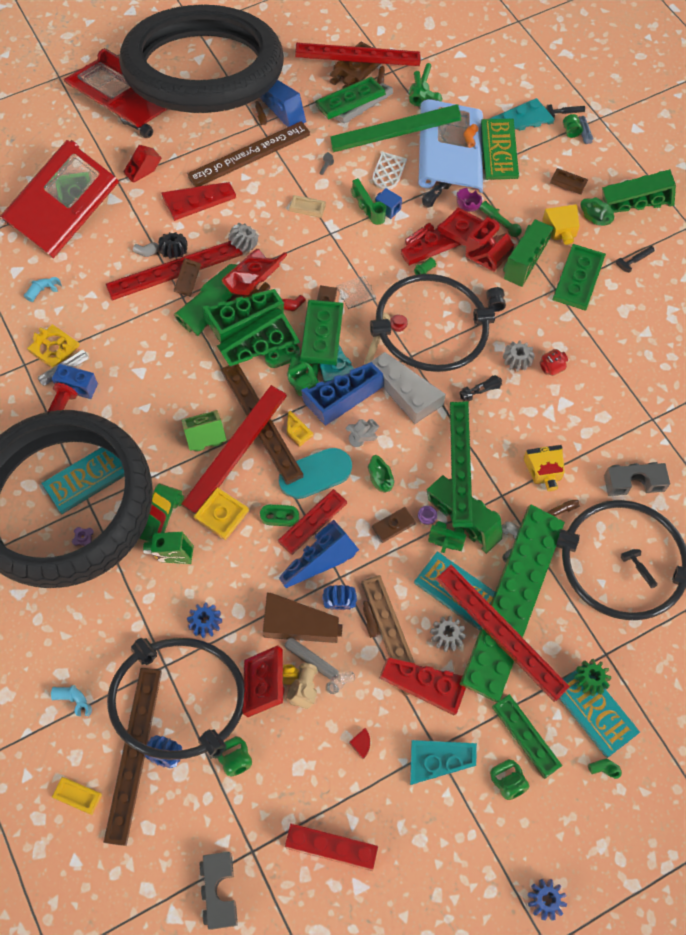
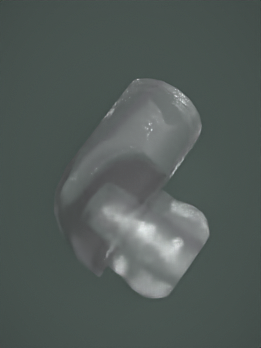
M351 671L334 675L326 684V691L330 694L338 693L346 683L355 681V674Z

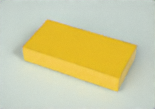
M61 777L52 798L93 815L102 794L65 777Z

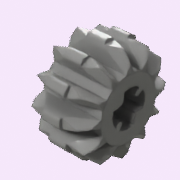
M238 223L231 228L228 239L231 241V245L236 246V249H240L242 252L244 250L249 252L256 247L259 235L256 234V230L252 229L251 226H247L246 223Z
M520 340L517 344L512 341L510 345L506 346L503 353L505 365H510V370L516 368L517 372L520 368L525 371L527 367H530L535 357L533 347H528V343L521 344Z
M449 616L447 621L444 617H441L440 623L434 622V628L431 629L430 633L434 635L431 641L438 642L437 648L444 646V651L447 652L448 647L455 651L456 645L462 646V640L465 639L466 634L462 633L465 627L458 626L459 619L452 622V617Z

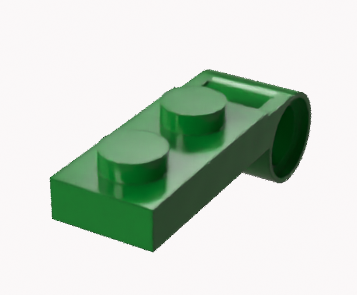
M359 178L352 180L351 193L358 200L360 209L364 210L373 224H383L386 219V205L382 202L373 203Z

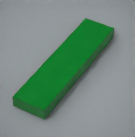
M510 694L492 706L493 710L544 779L563 766Z

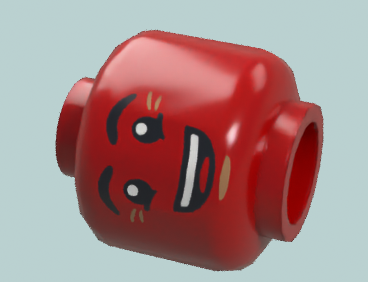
M553 349L542 355L539 363L546 375L554 376L567 368L566 362H568V357L564 351L560 352L558 349Z

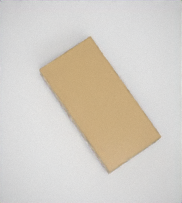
M293 195L289 212L322 218L326 201Z

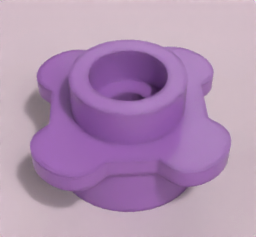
M77 527L74 530L73 545L85 546L92 541L93 529Z

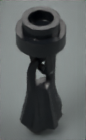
M121 117L123 124L140 130V135L144 138H150L153 135V129L149 124L136 127Z
M439 182V185L423 195V205L427 208L432 207L435 200L442 193V189H449L452 184Z
M492 375L489 379L472 389L464 387L459 392L460 398L463 402L471 401L475 394L500 389L502 379Z

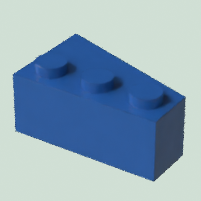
M277 80L273 87L260 97L287 127L300 121L306 123L300 93L281 81Z

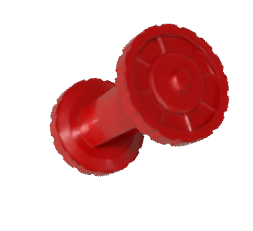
M55 383L53 390L56 392V395L47 412L64 410L69 399H76L77 392L68 385Z

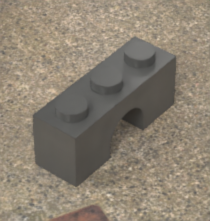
M651 462L645 465L634 463L629 466L612 465L608 467L604 474L608 496L627 495L632 488V480L640 481L644 485L646 493L665 492L670 485L666 463L658 464V462Z
M223 852L203 855V861L200 862V875L204 876L205 885L201 886L202 900H206L207 909L203 910V923L208 925V930L238 926L236 901H222L217 894L219 883L226 878L234 877L232 853Z

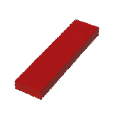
M333 489L278 539V543L293 555L347 505V500Z

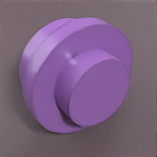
M423 506L418 512V519L425 525L433 524L437 519V511L432 506Z

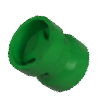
M570 114L563 119V125L569 138H575L582 133L583 129L578 115Z

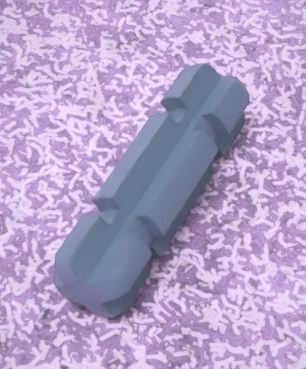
M579 116L583 129L581 133L585 144H591L594 138L586 117Z

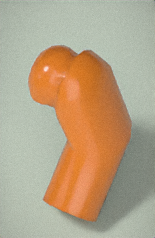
M476 124L468 126L463 133L469 148L474 147L476 144L473 138L478 131Z

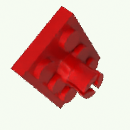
M277 645L244 660L243 715L251 717L282 704L285 687L283 686V649Z

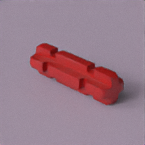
M427 223L424 227L414 232L412 236L407 237L405 244L409 245L416 239L423 238L425 233L434 230V226L431 223Z

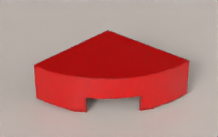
M366 728L349 742L362 759L367 756L370 749V736Z

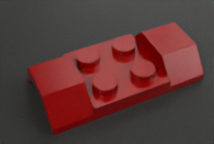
M255 249L222 279V282L231 293L248 296L259 283L264 282L286 258L287 252H283L277 259L266 258L260 249Z

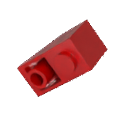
M138 145L123 172L131 182H136L154 172L162 158L154 148Z

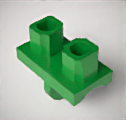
M437 521L435 525H432L428 542L441 546V553H445L446 548L462 552L467 536L464 534V528L454 527L452 531L446 529L447 525L441 521Z

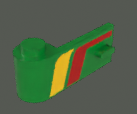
M160 483L156 486L152 496L149 518L139 539L152 542L155 533H165L173 508L176 509L178 506H181L184 500L181 490Z

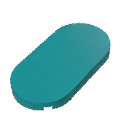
M325 449L296 461L303 472V478L286 485L279 474V486L281 491L287 496L289 495L294 499L306 498L345 482L352 471V460L341 449Z

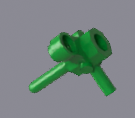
M430 63L425 65L422 77L420 71L414 72L415 83L409 89V101L414 106L421 107V103L428 99L440 102L443 100L440 93L430 91L429 84L427 83L432 67Z

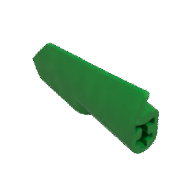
M229 264L203 285L197 296L174 313L176 320L189 332L193 331L199 336L208 325L203 317L202 306L209 305L210 307L218 305V302L222 301L226 303L233 296V293L223 284L222 279L238 264Z

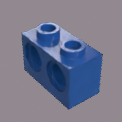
M62 364L58 365L52 377L54 384L63 383L77 392V396L92 399L98 386L94 373Z

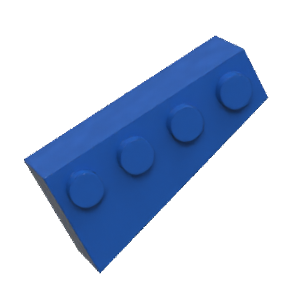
M370 362L350 370V373L346 375H337L331 381L325 383L322 381L310 389L304 388L301 392L304 404L326 426L383 388L384 378L383 373Z

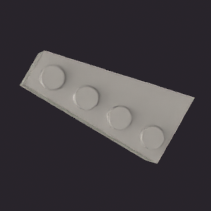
M386 352L371 361L383 373V388L414 424L444 405L446 396L444 392Z

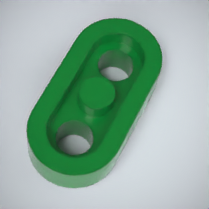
M296 344L286 346V348L273 350L265 355V362L270 368H278L289 364L293 355L300 356V348Z
M270 504L265 505L261 509L260 518L265 525L291 527L299 521V511L294 506ZM270 514L273 515L271 519L267 518ZM289 515L293 516L291 520H288L286 517Z

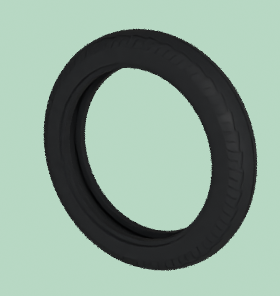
M199 4L163 10L142 20L126 35L120 49L119 62L126 82L145 100L163 108L180 112L212 113L241 107L268 92L281 74L284 54L276 33L268 24L256 16L231 7ZM194 36H216L235 40L249 47L257 55L255 61L244 70L230 76L209 80H188L168 76L157 71L147 63L149 56L162 45L174 40Z

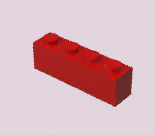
M290 823L285 848L288 850L372 872L378 851L377 845Z

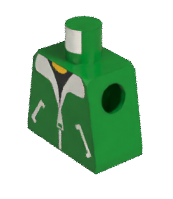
M183 532L155 533L152 542H144L143 544L144 554H152L159 562L192 563L194 545Z

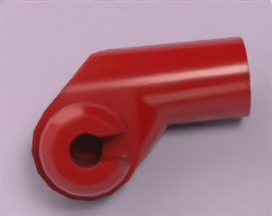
M299 295L295 300L282 299L284 310L296 311L306 301L302 295Z

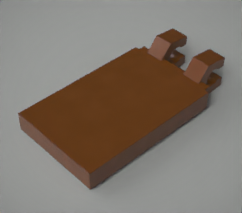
M362 41L355 46L373 48ZM338 61L334 65V70L330 73V76L333 77L330 79V83L336 85L341 77L345 78L343 83L346 84L343 88H346L364 80L380 63Z

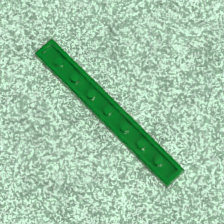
M456 104L330 136L333 153L461 121L459 105Z
M469 401L450 402L453 527H473Z

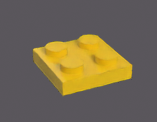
M217 487L194 515V520L226 540L249 512V508Z

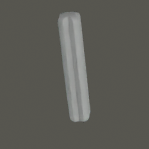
M80 350L59 364L74 368L87 360L88 355L84 350ZM58 365L38 376V380L43 386L52 381Z
M289 638L285 643V647L306 663L316 666L318 671L331 681H334L338 676L339 671L295 639Z

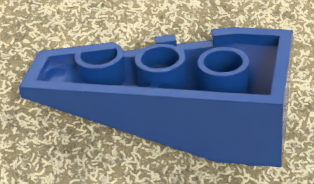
M335 520L319 531L315 536L317 540L312 546H306L303 549V556L300 559L294 560L281 574L279 579L285 588L336 567L353 558L356 552L359 551V548Z

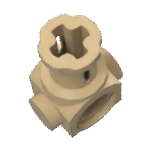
M302 663L299 666V678L289 687L286 700L293 706L297 705L301 708L309 709L315 703L317 695L313 679L318 669L312 664Z

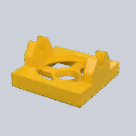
M52 324L47 330L40 327V333H34V342L27 349L31 354L53 368L66 360L80 345L79 342ZM51 336H60L57 341L50 342L47 340ZM42 343L47 346V351L43 355L40 351ZM52 345L59 346V349L55 352L49 350Z

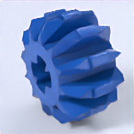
M348 585L326 587L322 594L324 607L331 610H350L356 607L357 595L355 588Z
M205 602L201 608L197 604V610L190 609L192 616L187 617V621L190 623L188 626L189 630H194L195 636L201 633L202 638H205L206 633H209L213 637L212 630H220L218 624L222 623V618H220L221 612L216 610L215 605L208 607V603ZM207 617L208 620H206V623H202L201 620L204 621L203 618Z
M156 735L151 737L147 743V746L156 749L182 750L180 744L164 736ZM145 755L152 763L164 768L176 767L178 762H180V760L158 759Z
M543 879L539 880V886L532 884L531 887L535 893L529 892L527 894L529 898L534 899V901L528 903L529 907L536 906L533 915L536 916L541 912V920L543 921L547 919V916H549L551 921L556 920L555 913L559 916L563 915V911L559 907H567V903L561 901V898L567 896L566 893L559 894L558 891L562 886L558 884L553 888L554 883L552 879L548 880L547 885ZM549 894L550 897L548 898L552 899V903L546 906L544 904L546 901H543L542 897Z

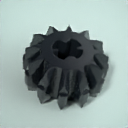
M169 232V234H163L159 238L158 249L163 257L177 259V257H183L187 253L188 243L183 234Z

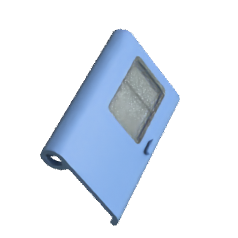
M430 99L424 100L421 103L420 114L456 104ZM459 105L461 121L420 131L418 184L423 188H431L436 181L477 188L479 192L483 193V146L481 134L483 112L480 109ZM472 124L478 126V131L473 137L476 143L475 149L474 147L469 148L463 136L466 128Z

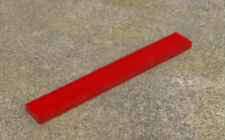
M298 42L296 43L295 50L296 58L420 66L421 63L420 51Z
M231 241L106 283V287L113 301L178 278L184 258L201 263L200 270L242 256L243 252L240 249H236V246L231 245Z
M270 385L181 503L184 508L196 514L217 487H220L287 397L285 392Z
M452 565L447 567L436 578L439 584L553 702L557 701L570 686Z

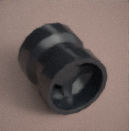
M500 287L490 288L486 293L489 300L488 307L494 308L495 312L504 310L506 308V301L503 299L505 296L504 290Z

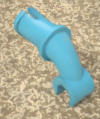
M57 277L33 280L31 282L32 285L23 296L28 301L34 302L35 298L41 291H44L45 287H50L53 292H58L57 287L54 285H62Z
M71 685V687H52V700L75 701L77 704L74 709L76 716L81 717V710L83 708L86 710L85 716L89 717L91 715V705L87 704L85 696L75 685Z

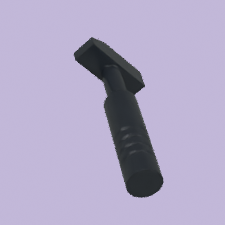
M552 104L546 107L554 119L556 113L585 112V106L563 107L554 110Z
M650 246L627 262L622 258L617 259L616 264L623 271L630 273L632 270L629 266L630 264L640 261L653 253L655 249L653 246Z
M632 549L621 553L623 562L632 559L636 569L650 588H655L658 585L643 563L639 562L636 558L641 556L642 551L640 549Z

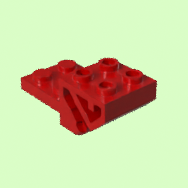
M459 207L438 226V232L466 246L465 257L493 272L514 250V243L507 233L493 237L500 229L497 221L489 217L482 220Z

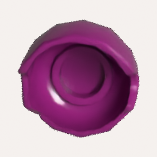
M463 188L457 192V206L467 212H474L480 208L483 200L476 190L470 193L468 188Z

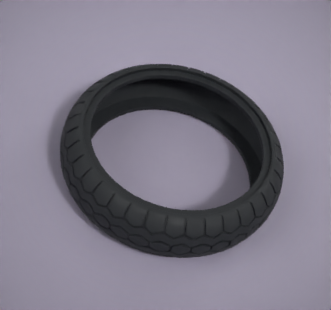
M57 410L26 418L0 434V494L9 476L24 460L46 447L67 442L89 443L108 450L122 462L125 477L123 498L115 517L97 538L76 551L45 558L25 556L8 549L0 537V573L18 583L39 588L74 586L92 580L113 568L137 543L147 524L152 506V479L143 452L131 436L115 423L88 412Z

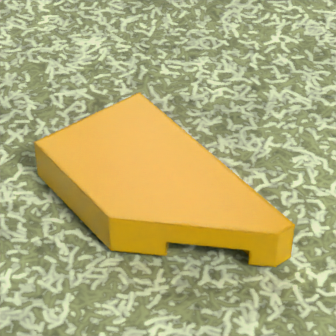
M291 411L288 412L287 435L300 447L313 436V432Z

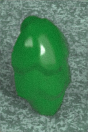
M597 197L581 201V209L586 219L600 226L609 225L613 222L614 211L609 204L604 203Z
M373 455L368 465L371 482L380 492H390L394 486V477L390 466L380 456Z

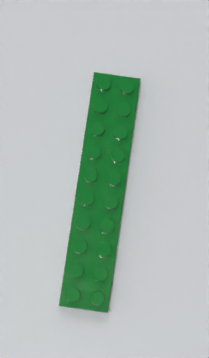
M532 504L527 507L490 604L522 638L553 557L560 529H563L565 524L564 521ZM482 627L460 685L497 703L500 702L514 660Z

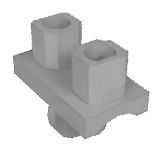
M360 419L356 424H349L345 429L351 432L349 435L350 444L353 447H360L365 441H375L378 437L375 432L379 425L373 419H369L367 422Z

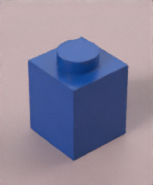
M387 188L378 193L375 198L376 202H382L386 205V216L390 219L401 210L402 197Z

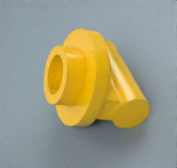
M292 664L283 665V684L291 685L299 678V670Z

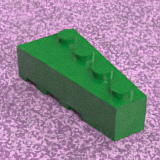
M671 169L602 187L603 201L610 205L614 213L626 212L631 208L644 210L646 206H653L654 208H661V205L668 204L669 207L675 206L676 183Z
M536 219L531 225L527 226L524 236L520 238L518 245L509 256L503 268L505 280L523 287L549 242L554 227Z
M271 289L252 294L250 297H239L234 301L226 303L225 301L218 302V305L210 307L209 305L202 306L203 317L219 342L222 343L276 308H279L284 313V302L277 291Z
M276 308L218 344L217 347L229 366L251 360L253 357L263 356L273 350H280L288 345H295L301 342L284 313L279 308Z
M442 475L426 489L428 500L446 517L450 515L452 519V479ZM472 497L473 527L463 528L473 542L477 540L483 545L482 550L487 554L502 540L501 517L496 511L488 509L481 500H476Z

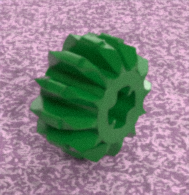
M591 659L589 663L584 660L581 663L582 666L576 668L577 674L574 675V679L579 680L576 687L583 686L582 692L585 694L589 690L591 696H595L596 692L600 695L603 694L604 689H608L610 686L608 681L611 680L612 676L606 674L609 668L603 669L601 667L603 662L601 661L596 665L594 659ZM589 676H595L596 680L590 679Z

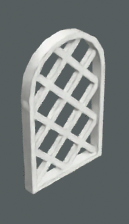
M382 152L373 172L374 185L382 190L396 187L400 181L407 158ZM394 159L396 163L391 164L389 161ZM387 162L388 166L383 167L382 163ZM398 165L399 169L394 170L393 166ZM391 168L392 172L387 173L385 169ZM384 171L385 174L380 176L378 172ZM395 174L396 177L391 179L389 175ZM387 176L389 180L384 182L382 178ZM380 179L382 183L378 184L376 180Z

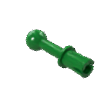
M486 200L480 205L479 210L507 228L510 236H520L522 233L521 226L519 224H512L498 213L500 209L494 208Z

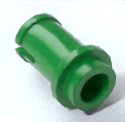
M429 257L422 264L416 265L414 269L415 274H426L436 267V261Z

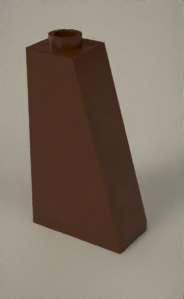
M267 592L263 624L264 638L287 640L293 638L301 641L337 643L338 637H342L343 624H339V617Z

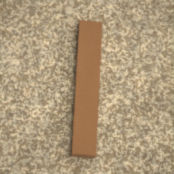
M378 575L361 581L389 657L415 663L381 576ZM403 691L404 696L409 695V693Z

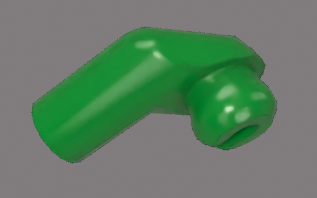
M602 759L588 764V769L592 775L603 772L614 779H618L622 775L621 768L609 759Z

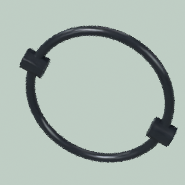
M436 274L413 275L394 283L383 294L377 306L376 320L370 321V332L373 337L380 336L386 348L407 365L425 371L446 372L461 368L478 357L487 343L489 324L495 321V311L492 307L485 308L480 299L468 287L454 279ZM435 281L450 285L464 293L476 306L477 309L473 311V320L475 324L482 325L480 341L468 356L453 363L436 365L416 361L399 351L387 336L391 335L390 320L383 319V312L388 299L398 289L414 282Z
M606 501L593 505L579 514L567 531L560 529L556 547L562 548V561L567 579L579 597L600 613L621 620H645L666 612L683 595L686 589V544L676 527L656 510L632 501ZM627 508L645 513L661 523L674 538L682 561V567L677 566L673 574V583L678 586L671 597L658 607L643 612L614 610L593 599L582 588L575 577L570 560V551H576L580 535L575 534V532L588 517L606 509Z
M147 638L137 639L131 646L133 654L116 671L108 691L107 709L116 733L134 750L158 759L180 760L206 753L210 759H216L221 756L226 750L224 740L234 731L243 714L244 679L238 666L224 651L201 640L172 638L150 644ZM173 646L199 648L218 657L229 668L235 679L237 704L231 720L219 734L215 729L205 731L198 739L200 745L190 749L161 750L139 742L123 727L116 709V694L123 676L138 660L142 665L152 663L157 657L156 650Z

